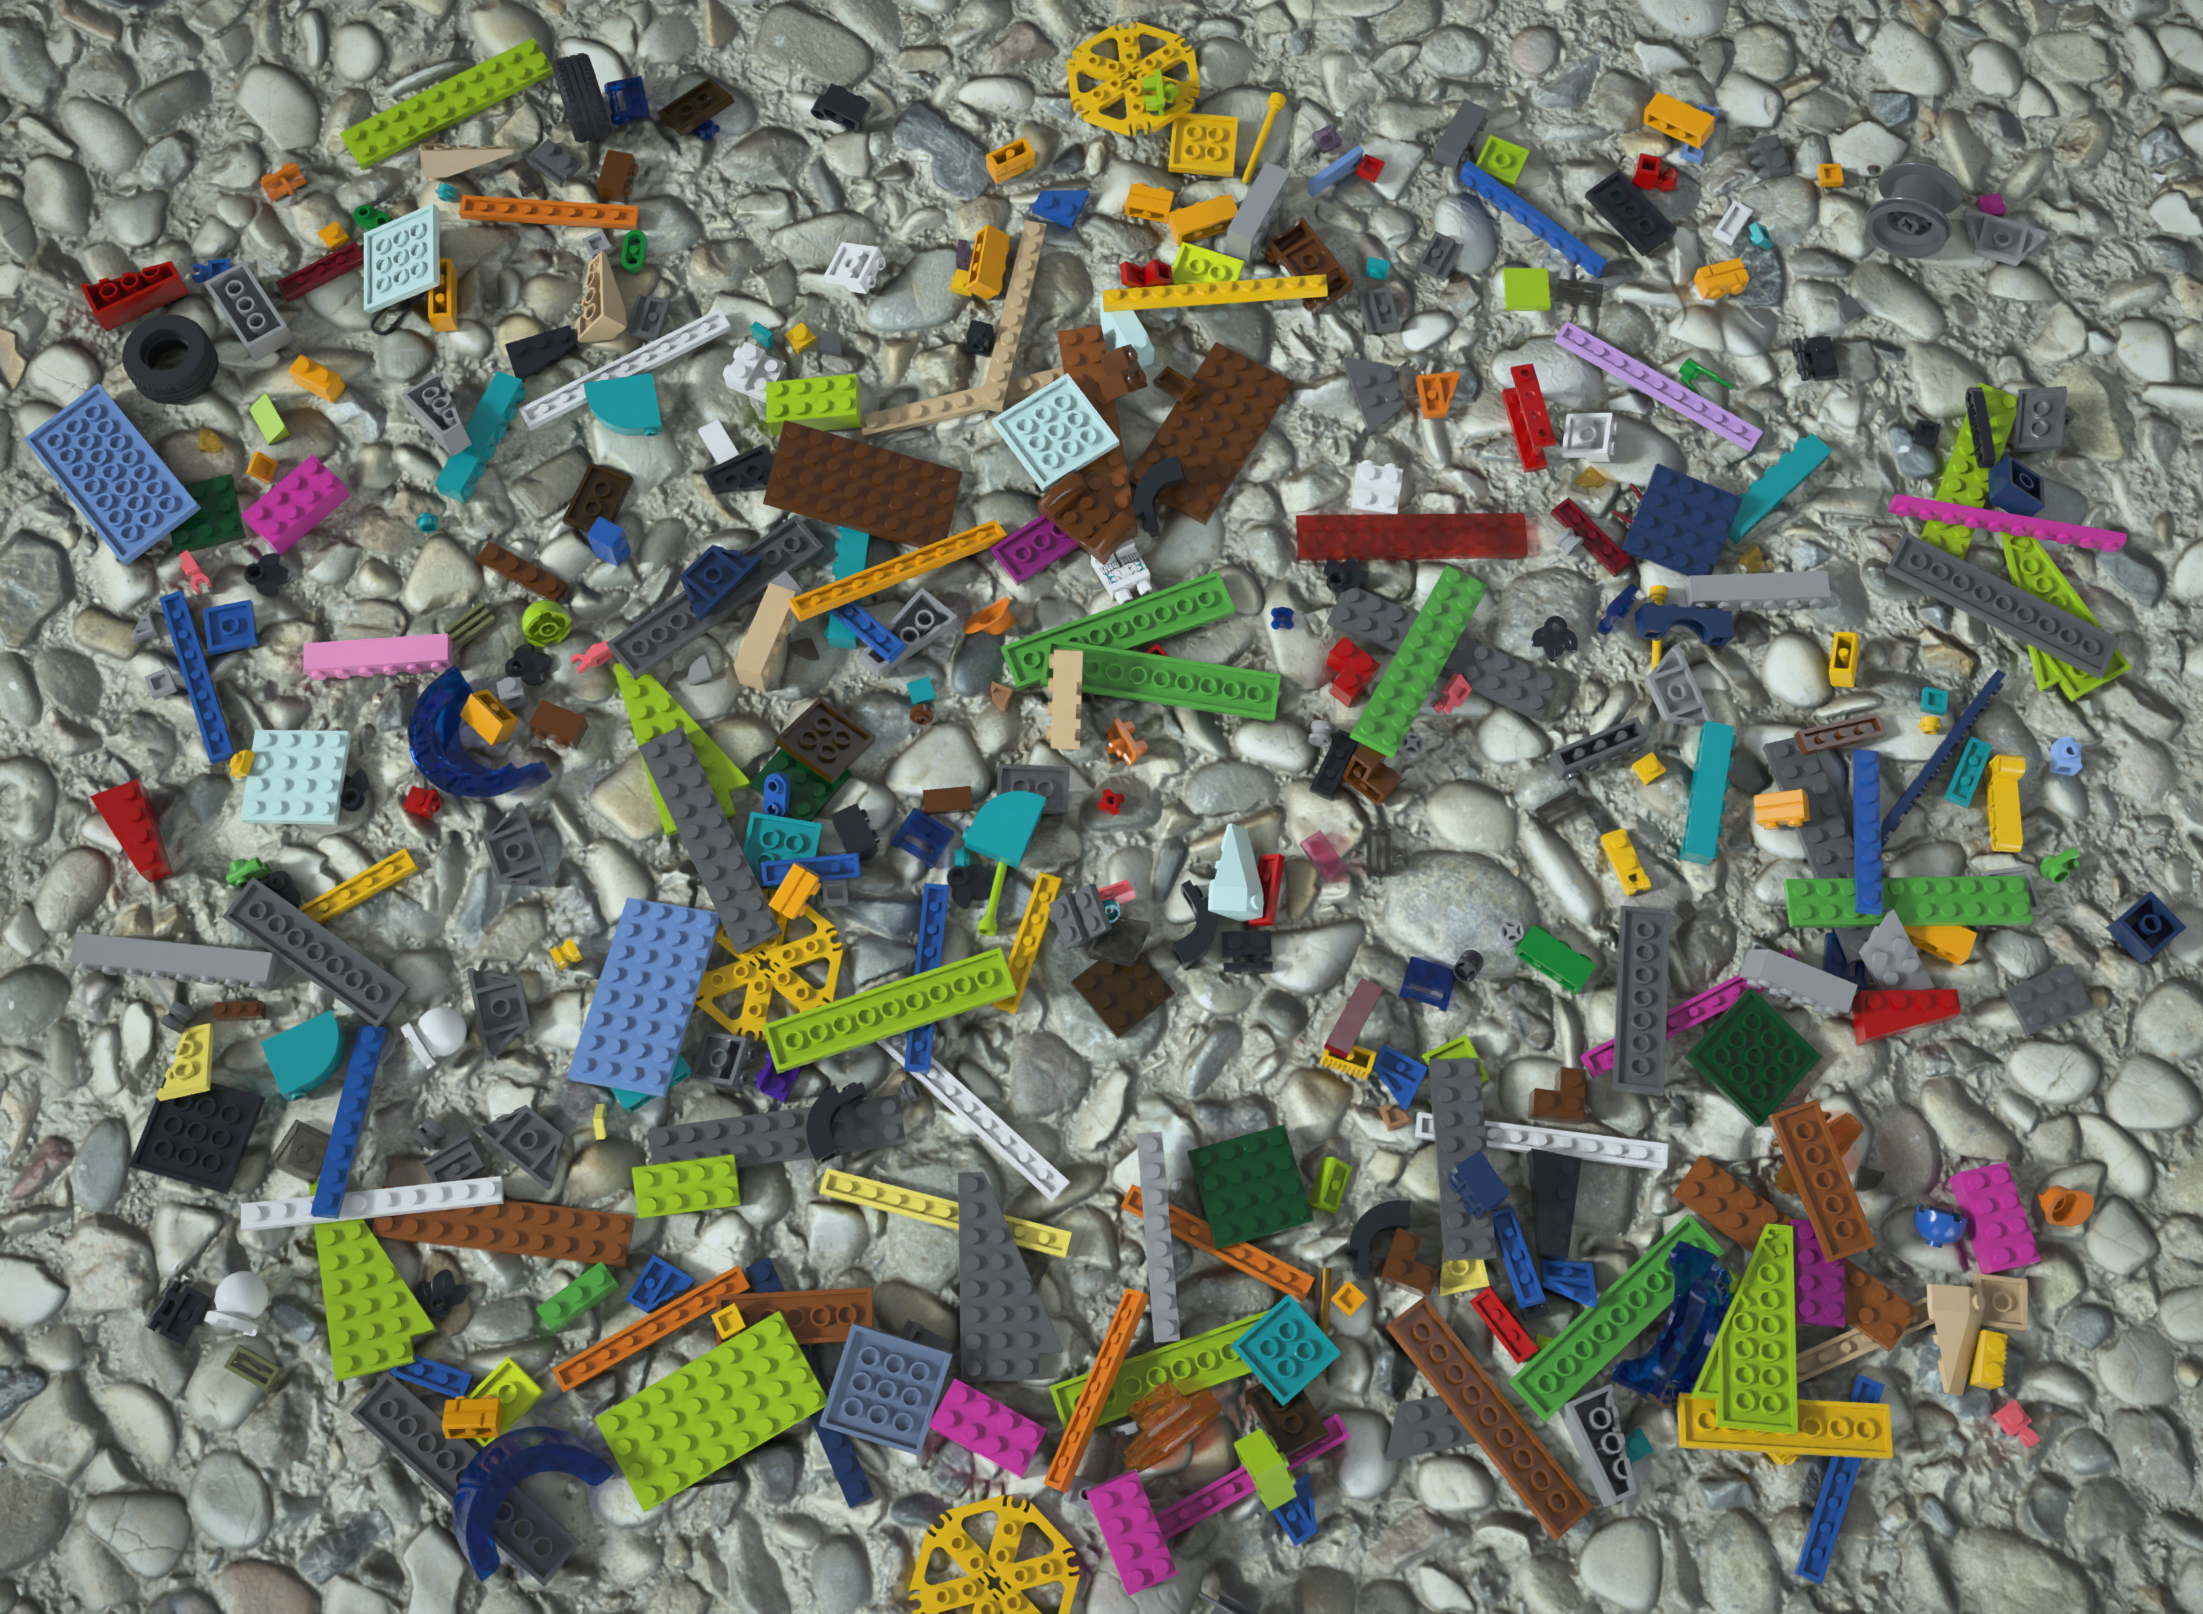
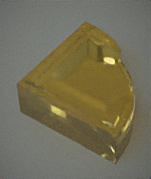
M200 428L199 451L201 453L224 452V447L219 437L211 430Z
M1591 465L1574 480V483L1582 488H1599L1607 482Z
M1754 543L1737 561L1750 573H1757L1762 564V553Z

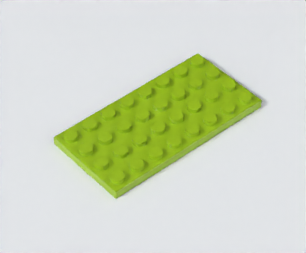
M780 1310L594 1419L645 1513L824 1408L828 1397Z

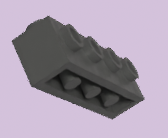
M1637 716L1554 750L1548 759V763L1558 782L1563 779L1570 781L1578 777L1580 772L1585 770L1592 772L1598 769L1602 763L1607 761L1614 763L1621 759L1624 754L1630 753V755L1638 753L1643 749V745L1649 736Z

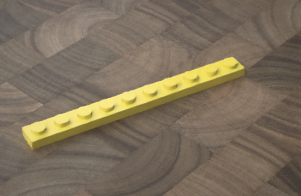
M826 1168L819 1192L821 1195L959 1231L958 1202ZM1003 1214L1018 1247L1066 1258L1072 1232Z

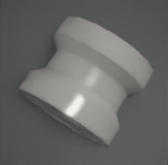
M1569 527L1560 534L1554 544L1557 547H1562L1564 553L1570 556L1581 546L1584 539L1581 536H1576L1574 530Z
M1323 720L1313 721L1311 724L1313 731L1309 735L1308 742L1318 747L1331 746L1332 738L1330 736L1334 733L1335 726Z
M1407 732L1398 749L1399 755L1406 760L1418 758L1424 745L1423 738L1416 732Z
M1506 920L1497 932L1498 942L1506 948L1516 947L1524 936V927L1517 920Z

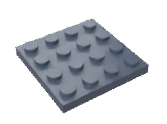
M852 1322L819 1426L920 1456L953 1355L952 1352Z

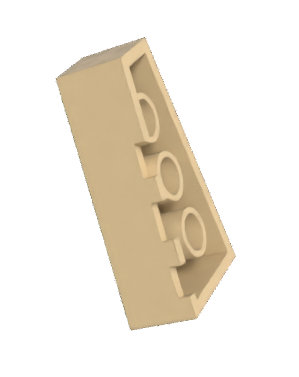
M769 583L734 663L740 684L766 692L785 637L789 633L792 617L795 615L789 606V599L797 596L796 591Z
M1054 649V654H1049V668H1053V678L1048 679V692H1053L1052 702H1048L1047 716H1052V725H1047V740H1051L1052 749H1080L1083 650Z

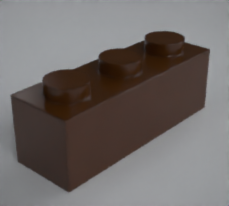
M263 1001L215 1002L214 1018L217 1021L265 1020L266 1004Z

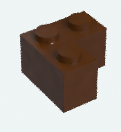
M1131 344L1099 356L1107 377L1098 381L1106 402L1125 397L1148 387L1146 374L1141 369L1138 362V354Z
M1362 744L1353 754L1342 778L1380 807L1397 788L1402 777L1394 769L1383 763L1386 755Z
M1561 1067L1555 1074V1090L1534 1088L1529 1095L1528 1119L1578 1125L1584 1119L1586 1070Z
M1400 1228L1396 1229L1378 1281L1420 1297L1426 1296L1427 1298L1431 1294L1438 1270L1414 1261L1422 1236Z

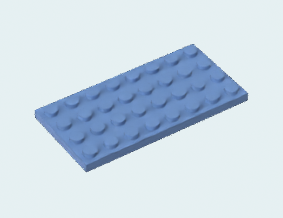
M99 383L24 438L25 442L125 566L201 509Z
M627 897L567 1075L569 1080L660 1097L666 1096L721 922L717 912Z

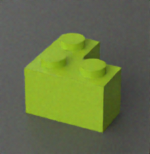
M1260 1428L1233 1443L1241 1463L1251 1476L1256 1491L1269 1512L1297 1497L1293 1485L1297 1484L1291 1471L1286 1469L1290 1466L1283 1452H1277V1444L1271 1435L1267 1437Z

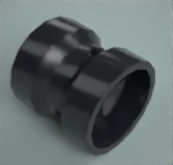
M1466 950L1453 967L1455 977L1461 982H1472L1484 966V959L1477 951Z

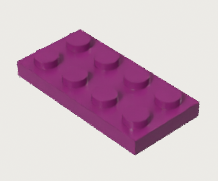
M1041 515L991 547L990 552L1013 582L1019 586L1080 545L1045 516Z
M1791 1219L1789 1226H1793L1795 1323L1843 1328L1846 1326L1844 1258L1827 1263L1811 1222L1808 1220Z

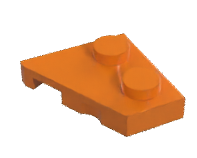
M1460 371L1417 375L1416 384L1423 419L1446 417L1459 380Z

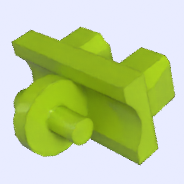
M1161 69L1154 70V76L1143 77L1144 92L1156 91V95L1145 96L1146 111L1158 110V116H1164L1165 99H1167L1168 103H1172L1174 97L1179 94L1178 86L1173 85L1170 80H1167L1165 86H1163Z

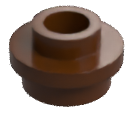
M917 704L910 712L911 721L918 725H926L934 718L931 707L926 704Z

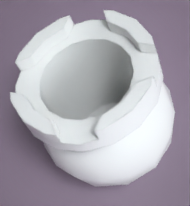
M439 1006L425 1012L420 1017L417 1026H412L408 1022L401 1027V1031L413 1044L414 1047L412 1049L423 1065L430 1069L437 1064L434 1059L436 1056H447L455 1053L464 1044L467 1025L464 1017L452 1008Z
M248 1271L236 1272L224 1278L215 1293L214 1301L217 1309L214 1312L208 1311L204 1322L232 1331L233 1328L244 1332V1335L256 1337L259 1326L254 1324L253 1320L262 1315L268 1305L269 1291L265 1281L253 1272Z

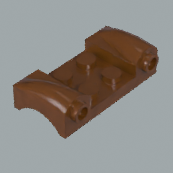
M1303 217L1284 233L1266 238L1264 254L1267 260L1275 264L1281 262L1291 276L1326 275L1328 296L1303 298L1302 303L1307 311L1317 313L1352 291L1354 281Z
M1074 472L1068 473L1037 502L1039 512L1103 565L1108 562L1111 555L1121 544L1137 536L1134 517L1128 512L1123 513L1120 511L1116 515L1087 491L1086 479L1079 472L1076 474Z

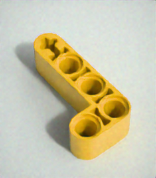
M1998 754L1986 766L1985 780L1991 847L1996 852H2020L2022 849L2023 835L2018 780L2025 772V758L2022 755Z

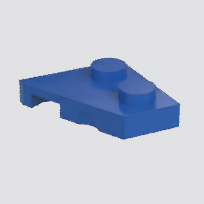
M1041 191L1032 207V213L1072 229L1089 197V191Z
M1383 1045L1372 1066L1402 1109L1407 1111L1428 1067L1386 1045Z
M653 1255L625 1300L649 1314L694 1285L696 1280Z
M1541 1260L1540 1273L1543 1287L1596 1308L1598 1298L1592 1263Z
M1309 1472L1296 1480L1297 1484L1293 1485L1297 1497L1272 1510L1294 1547L1318 1532Z

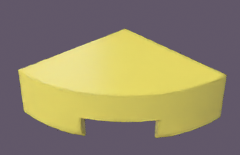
M596 1104L593 1122L596 1140L605 1139L607 1135L604 1120L605 1116H607L605 1104Z

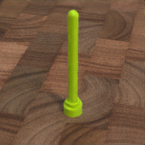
M998 862L986 915L979 921L977 932L985 936H996L998 928L995 916L1008 866L1002 862Z

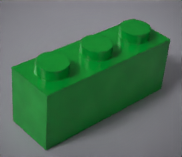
M1535 925L1531 927L1514 953L1515 956L1575 995L1582 988L1596 966L1588 956L1576 953L1568 943L1556 940L1550 936L1549 931L1545 928L1536 927Z

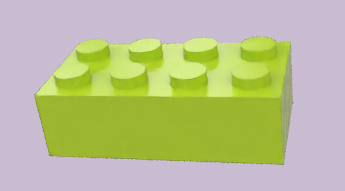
M846 374L766 382V423L772 435H781L784 420L821 431L862 427V392L857 375Z

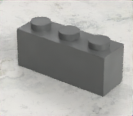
M1464 99L1437 144L1433 160L1454 170H1457L1460 163L1464 164L1469 155L1468 149L1470 147L1474 148L1479 138L1478 132H1483L1488 123V119H1486L1488 109Z

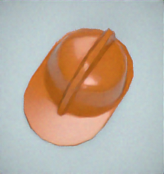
M1004 597L970 617L964 624V632L970 634L983 630L987 634L995 636L1006 632L1016 624V618L1008 607L1010 604L1009 598Z
M2060 1185L2052 1186L2045 1193H2038L2037 1195L2040 1200V1209L2046 1215V1221L2052 1225L2068 1227L2079 1225L2090 1216L2094 1208V1198L2090 1193L2068 1189Z

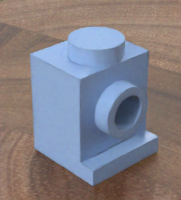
M2072 737L2058 739L2051 746L2049 772L2074 776L2082 769V744L2076 743Z

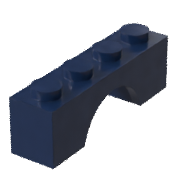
M1649 602L1643 604L1635 612L1637 639L1659 641L1668 632L1669 628L1675 625L1691 629L1699 637L1701 643L1705 645L1725 646L1734 637L1732 611H1723L1721 608L1701 609L1699 606L1679 607L1676 604L1664 606Z

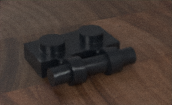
M1830 336L1808 338L1806 346L1802 344L1801 338L1792 340L1794 346L1792 348L1793 356L1797 359L1796 370L1800 374L1802 381H1808L1810 374L1814 375L1815 381L1836 380L1838 378L1839 371ZM1805 356H1809L1810 363L1806 361Z
M1270 930L1228 931L1221 933L1222 958H1232V963H1223V972H1233V975H1240L1241 972L1263 974V971H1273V962H1263L1262 957H1271L1272 955ZM1240 957H1254V962H1241Z
M173 1279L168 1289L164 1288L161 1294L163 1297L156 1309H152L149 1317L151 1318L145 1327L155 1331L159 1323L162 1322L164 1325L159 1334L185 1346L212 1298L188 1286L185 1287L180 1295L177 1292L182 1283ZM172 1301L177 1302L170 1315H165Z

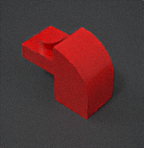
M1153 259L1144 267L1128 261L1120 265L1121 281L1125 286L1141 288L1173 285L1171 265Z

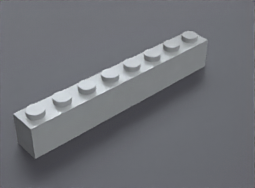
M76 933L69 959L77 967V970L92 973L94 969L102 970V973L108 975H117V972H123L130 977L141 978L142 975H151L150 977L153 979L166 980V977L175 978L176 981L190 983L191 980H200V983L206 985H215V982H219L233 988H239L240 985H248L249 988L254 990H264L265 987L274 988L280 961L270 952Z
M1162 1132L1140 1133L1136 1135L1154 1343L1180 1341Z

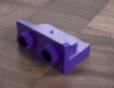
M769 1049L765 1058L767 1063L764 1069H760L755 1077V1087L759 1093L785 1104L803 1066L777 1074Z

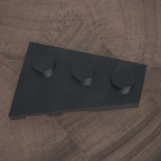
M570 325L505 344L514 375L522 379L523 383L532 374L537 375L543 371L542 368L549 363L557 362L578 348Z
M763 444L703 471L702 475L712 495L764 488L768 485L774 461Z

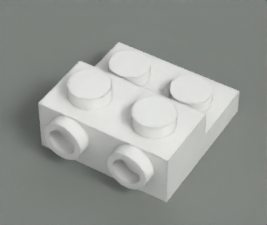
M842 242L823 278L826 283L844 285L850 292L867 294L869 289L874 288L876 285L878 271L883 270L885 267V257L878 247Z
M744 342L742 347L738 346L735 349L733 355L735 360L732 365L727 364L724 369L723 377L726 387L766 403V382L780 381L787 369V364L766 355L764 349Z
M1567 414L1562 446L1563 458L1586 457L1587 462H1610L1611 455L1616 454V442L1613 441V435H1618L1619 424L1615 422L1613 414Z
M1370 460L1358 463L1355 472L1351 512L1396 518L1403 469H1398V466L1392 463L1385 466H1376L1375 462Z

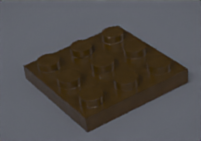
M819 697L776 737L775 744L832 784L875 742L876 735Z
M1129 937L1071 981V985L1117 1040L1175 995L1172 988Z

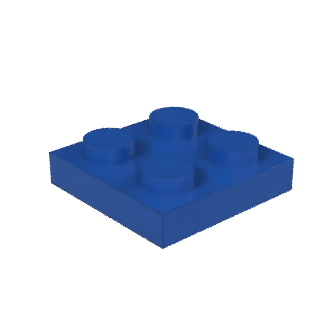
M251 600L203 609L208 652L211 655L259 645L254 605Z

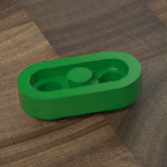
M361 205L353 213L356 224L367 231L382 226L380 225L382 222L389 223L393 221L390 215L370 205Z
M639 230L628 232L624 238L621 262L623 268L629 273H637L645 265L648 242L646 235Z

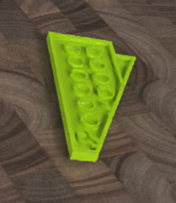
M2000 532L2012 585L2104 630L2034 537L2013 536L2011 533ZM2027 644L2039 692L2058 683L2071 702L2132 668L2116 647L2103 676L2097 679Z
M621 663L614 664L613 667L638 746L682 726L726 818L736 815L729 793L750 787L747 777L649 672L635 681ZM641 754L667 837L679 833Z
M319 1178L308 1181L310 1196H315ZM365 1219L314 1224L335 1381L341 1382L389 1370L394 1367L416 1363L412 1337L435 1332L436 1327L378 1239L372 1233Z
M1766 1224L1692 1390L1691 1398L1715 1401L1716 1427L1794 1435L1798 1433L1793 1226Z

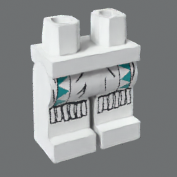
M1133 539L1121 544L1105 565L1091 555V565L1108 591L1112 601L1117 600L1120 605L1133 600L1131 593L1136 590L1140 597L1152 594L1150 573L1140 558Z

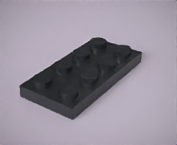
M1619 170L1585 194V198L1642 257L1675 235L1677 231L1676 227Z

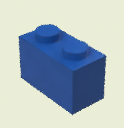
M599 516L587 534L588 540L595 556L619 567L622 561L628 559L631 552L624 529Z

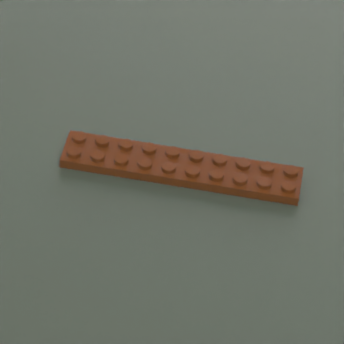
M1102 325L1057 331L1064 375L1067 373L1070 375L1119 440L1117 447L1080 469V473L1086 479L1087 491L1116 515L1119 511L1123 513L1128 512L1136 521L1115 400L1106 402L1098 383L1099 380L1107 377L1099 356L1106 354ZM1135 523V526H1136V534H1137L1136 537H1138L1137 523Z
M1703 1155L1698 1157L1671 1195L1750 1253H1753L1766 1224L1789 1225L1791 1220L1786 1214ZM1844 1257L1845 1320L1889 1352L1893 1349L1919 1309Z
M382 1185L381 1189L394 1188V1186ZM504 1200V1204L375 1217L372 1233L376 1238L595 1265L602 1261L606 1266L626 1268L635 1217Z
M1426 1296L1386 1326L1388 1331L1554 1541L1559 1539L1594 1508Z

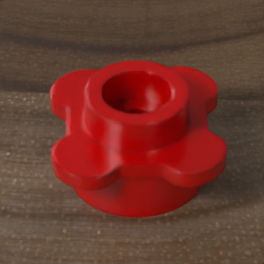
M1105 789L1102 792L1103 797L1101 801L1097 803V807L1108 814L1118 815L1120 813V805L1124 803L1125 797L1123 794H1115L1110 789Z

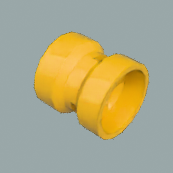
M572 938L564 941L562 947L555 946L549 950L561 971L568 968L570 962H579L583 959Z

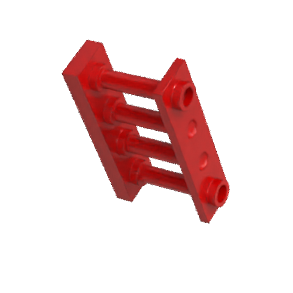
M1533 363L1513 366L1510 368L1515 388L1504 389L1502 391V398L1523 471L1526 473L1544 470L1548 464L1543 448L1555 446L1556 440Z

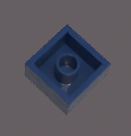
M2007 455L1988 471L1989 501L1995 507H2000L2010 514L2033 517L2045 507L2043 477L2010 455Z
M2152 891L2140 898L2106 927L2140 964L2153 957L2187 928Z
M1481 1150L1455 1166L1447 1176L1449 1178L1448 1184L1455 1194L1459 1193L1464 1200L1462 1203L1463 1207L1470 1216L1474 1215L1476 1219L1500 1205L1510 1195V1192Z

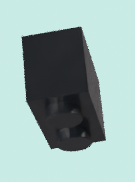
M855 803L830 815L847 854L859 853L860 860L879 852L877 843H880L875 829L870 831L867 825L870 819L865 809L860 810L858 804Z

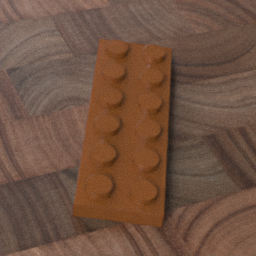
M1818 1099L1769 1115V1120L1826 1262L1829 1263L1877 1246Z
M872 1287L716 1295V1313L735 1303L747 1326L746 1329L725 1340L721 1338L716 1327V1347L780 1310L799 1345L846 1343L852 1322L874 1329Z

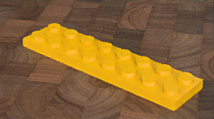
M1678 1393L1679 1448L1892 1459L1889 1404L1797 1399L1798 1433L1794 1435L1716 1427V1405L1714 1400L1691 1398V1393Z

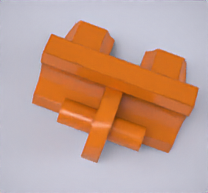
M295 162L282 165L280 171L274 174L268 173L262 176L260 181L271 201L287 193L289 196L294 195V189L307 183Z
M1118 718L1112 722V727L1106 732L1108 734L1107 740L1110 743L1106 747V751L1108 754L1116 752L1118 757H1123L1127 765L1131 766L1146 752L1148 745L1144 739L1134 741L1132 736L1136 729L1131 720L1122 722Z

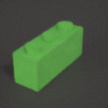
M600 1261L537 1307L536 1310L549 1329L557 1334L621 1286L608 1267Z

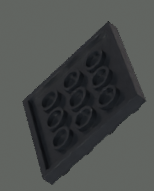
M166 1077L164 1078L161 1088H163L166 1082ZM212 1082L210 1091L164 1101L156 1098L129 1167L228 1195L265 1098Z

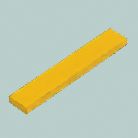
M405 847L298 909L322 925L417 871L419 868Z
M1039 872L1007 962L1017 995L994 1002L992 1005L994 1008L1013 1014L1017 1013L1050 919L1049 911L1051 909L1049 904L1057 899L1063 878Z

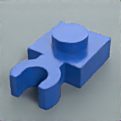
M230 258L208 260V266L198 263L193 264L192 269L194 272L200 273L192 275V279L195 283H202L206 279L209 280L233 267V262Z

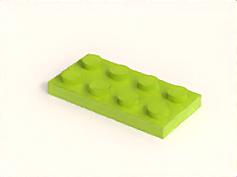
M735 1153L632 1167L638 1219L741 1205Z

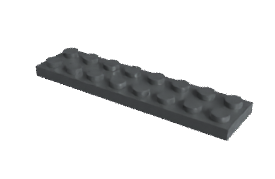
M254 877L251 878L222 916V918L377 1028L383 1026L410 989L406 984Z
M1625 905L1620 907L1612 1091L1663 1096L1670 910Z
M1479 1058L1429 1059L1428 1069L1444 1261L1495 1260L1496 1248L1492 1210L1478 1219L1474 1215L1470 1216L1463 1207L1462 1203L1464 1200L1459 1193L1455 1194L1448 1184L1449 1178L1447 1177L1455 1166L1480 1150L1488 1160Z

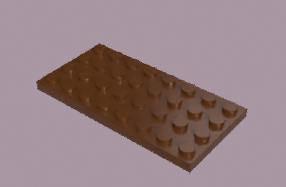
M1215 342L1191 381L1199 385L1200 391L1185 405L1179 401L1176 402L1128 476L1130 486L1136 489L1142 476L1153 465L1164 459L1179 456L1186 483L1165 489L1158 496L1157 500L1205 526L1294 387L1293 381L1218 342Z
M784 420L763 504L920 549L948 538L962 471Z

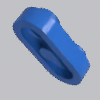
M774 772L768 775L764 782L763 809L765 814L785 817L789 812L790 780L786 774Z

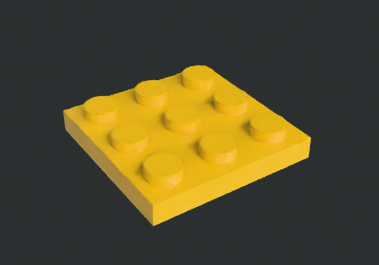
M1185 113L1175 119L1172 124L1168 172L1233 177L1238 117Z

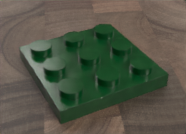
M232 474L184 485L201 509L170 532L173 550L176 555L186 550L192 552L246 538L235 480Z
M780 748L753 779L750 787L764 797L766 777L774 772L786 774L790 780V802L787 815L793 819L812 822L852 774L847 769L831 784Z

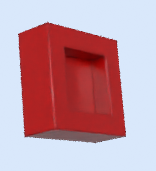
M1365 154L1356 170V176L1376 183L1385 166V162Z

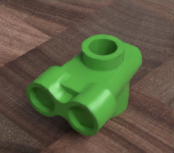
M2071 847L2056 857L2055 855L2045 857L2042 864H2040L2041 875L2044 879L2050 878L2055 884L2065 881L2070 876V871L2080 867L2078 859H2080L2079 852L2075 847Z
M258 857L249 861L238 859L229 864L230 873L226 874V879L233 887L244 889L252 877L262 879L270 875L272 871L270 866L266 862L262 863Z

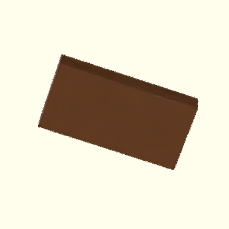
M1169 366L1153 380L1155 387L1184 405L1200 391L1198 384Z
M971 786L923 790L925 815L973 811Z

